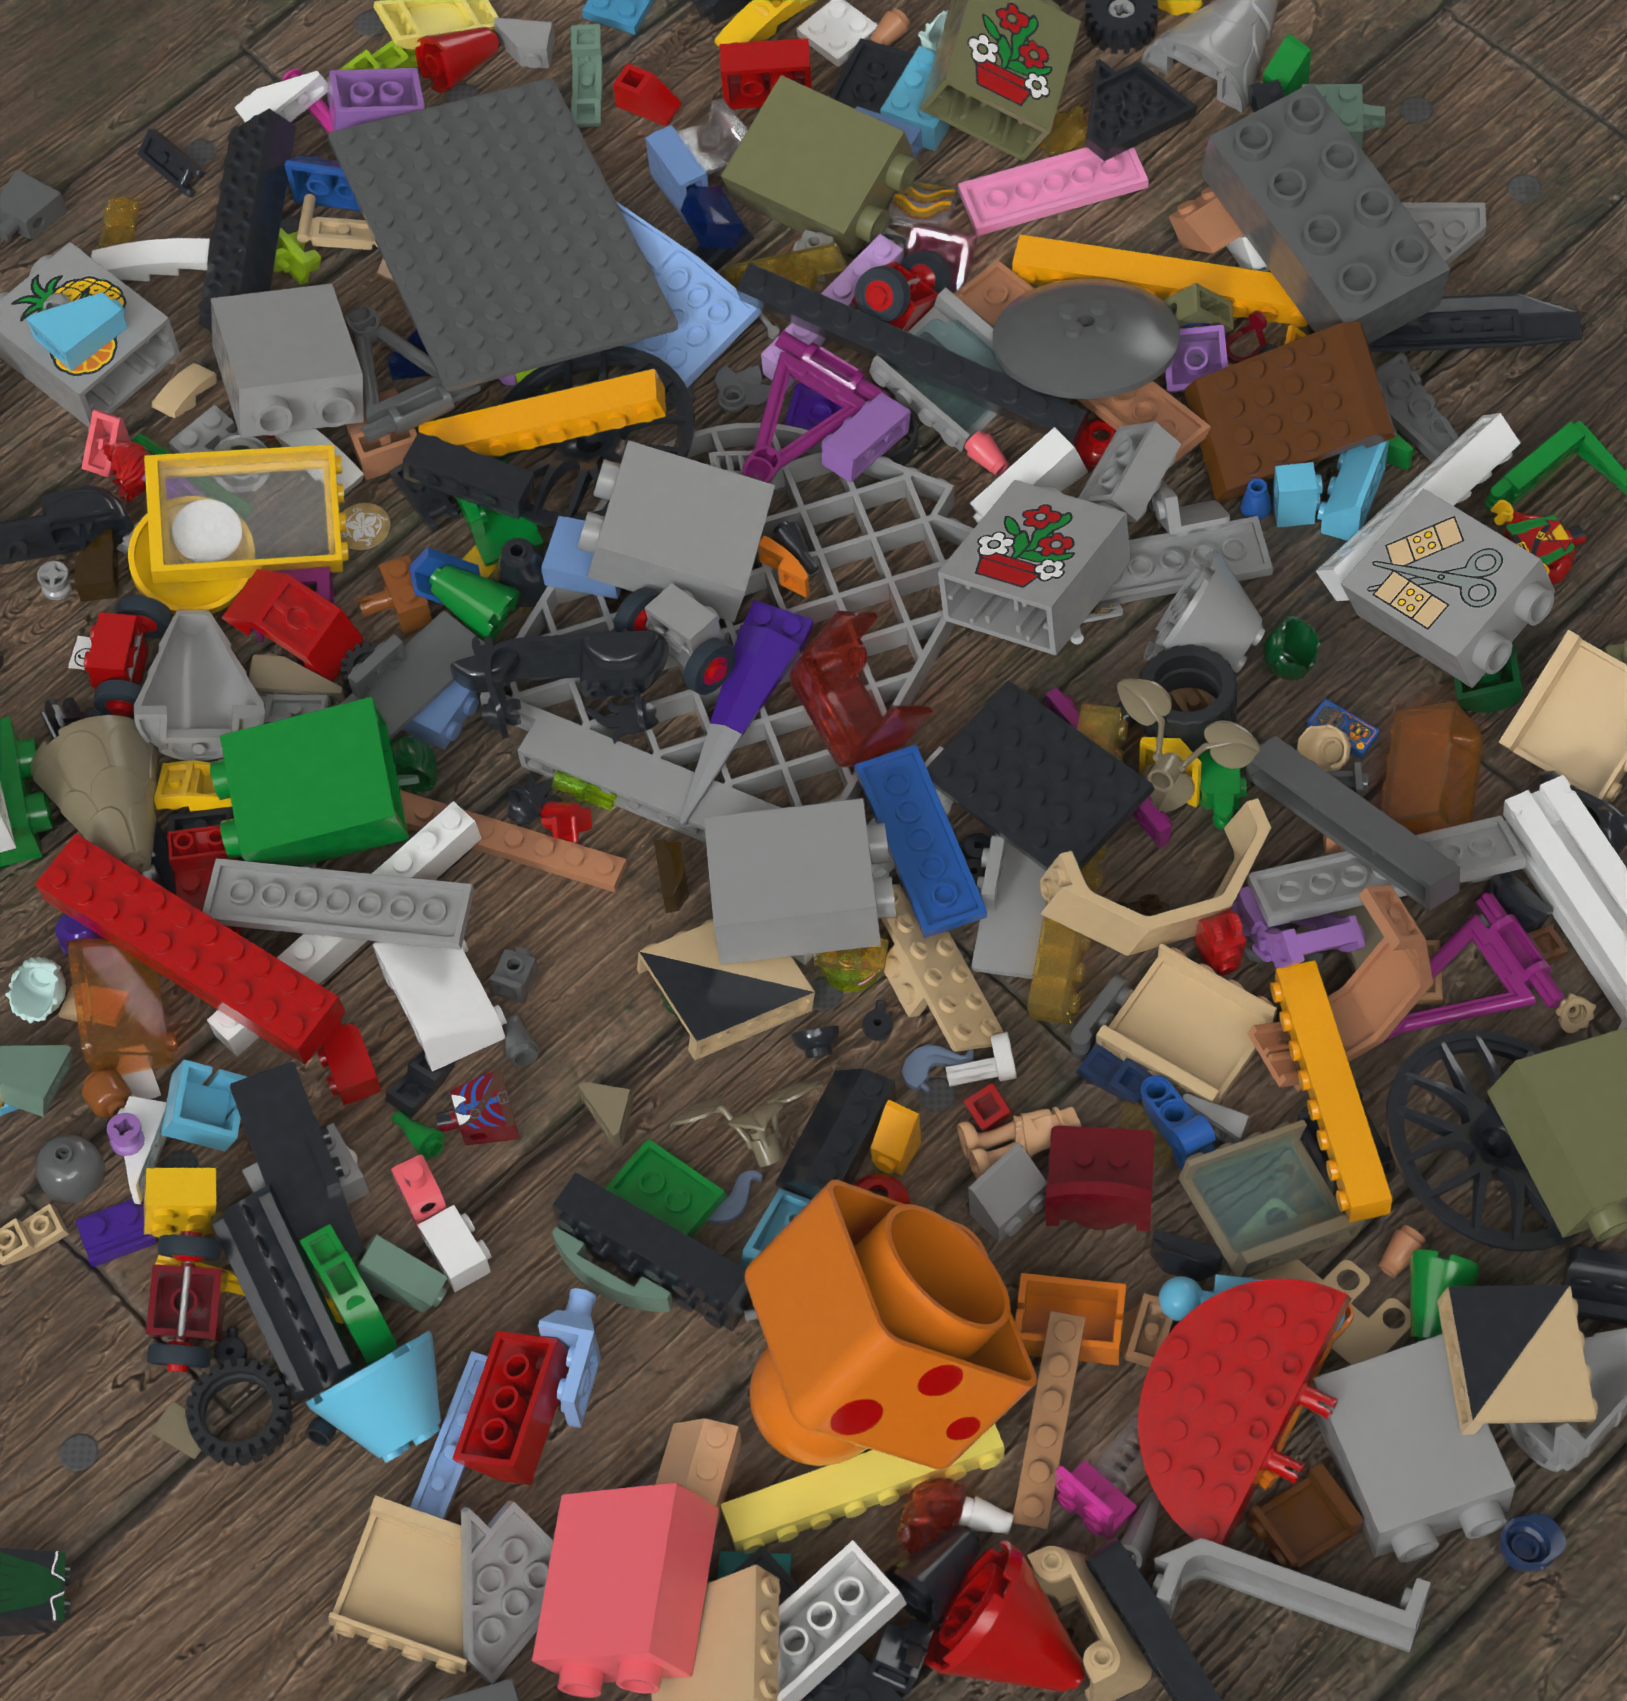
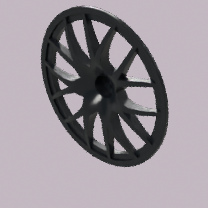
M618 346L539 367L515 385L500 405L549 394L550 392L542 389L562 377L564 390L573 388L572 373L588 368L599 367L598 382L609 379L608 366L630 368L631 370L623 376L655 369L665 387V394L669 392L672 396L678 415L666 414V417L654 419L650 422H641L624 426L620 429H611L594 433L590 436H581L560 443H551L533 448H554L555 451L550 456L527 468L529 472L534 473V479L544 476L539 487L534 505L524 500V512L521 517L532 523L549 528H555L559 516L585 521L587 513H576L592 480L597 484L604 459L621 463L628 442L625 439L630 432L640 428L658 424H678L674 447L641 442L635 443L687 458L694 438L695 410L689 391L678 373L666 362L650 353L631 347ZM525 449L503 456H495V458L505 463L506 458L528 450ZM580 469L567 514L542 509L555 483L566 472ZM608 508L591 513L605 517Z
M1484 1030L1456 1031L1432 1039L1416 1049L1402 1064L1391 1084L1386 1102V1130L1391 1153L1403 1179L1417 1199L1435 1217L1454 1231L1475 1242L1497 1249L1530 1252L1556 1247L1573 1239L1580 1233L1562 1237L1491 1099L1488 1105L1477 1097L1453 1055L1462 1053H1478L1484 1065L1490 1089L1502 1076L1492 1055L1516 1061L1543 1053L1544 1051L1522 1039L1503 1033ZM1442 1059L1454 1088L1419 1074L1434 1062ZM1412 1084L1422 1087L1446 1101L1460 1115L1462 1125L1405 1107ZM1404 1118L1442 1137L1410 1153L1405 1135ZM1441 1150H1459L1468 1158L1469 1168L1432 1190L1422 1177L1414 1161ZM1491 1176L1504 1183L1509 1194L1512 1211L1511 1233L1481 1225L1487 1184ZM1473 1180L1472 1217L1469 1220L1452 1209L1439 1195ZM1524 1198L1550 1223L1551 1228L1538 1232L1520 1233L1524 1212Z

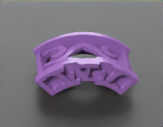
M1250 886L1240 889L1230 908L1233 913L1236 912L1241 920L1243 935H1250L1255 944H1253L1252 950L1264 962L1273 961L1274 967L1283 968L1300 964L1305 960L1303 955L1332 948L1343 952H1351L1365 947V933L1362 926L1358 924L1355 915L1341 917L1332 912L1290 922L1314 930L1296 935L1294 929L1284 931V924L1268 927Z

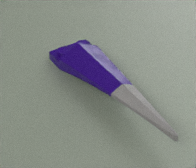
M756 600L753 601L747 617L738 632L733 648L736 654L735 664L729 677L722 684L681 815V828L686 826L752 721L803 652L814 627L813 619Z

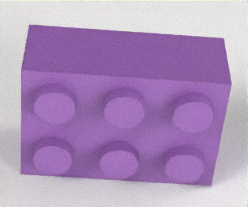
M417 68L329 70L327 98L333 131L425 109Z

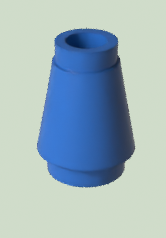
M1254 478L1248 483L1240 503L1241 512L1246 518L1258 516L1260 521L1271 512L1272 504L1267 484L1263 479Z

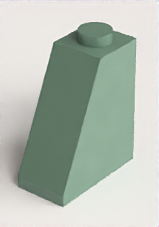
M67 1045L0 1046V1102L44 1117L72 1067V1047Z
M375 1235L363 1246L364 1252L357 1255L353 1263L368 1289L422 1313L431 1306L438 1307L447 1292V1289L443 1288L448 1278L447 1276L379 1235Z

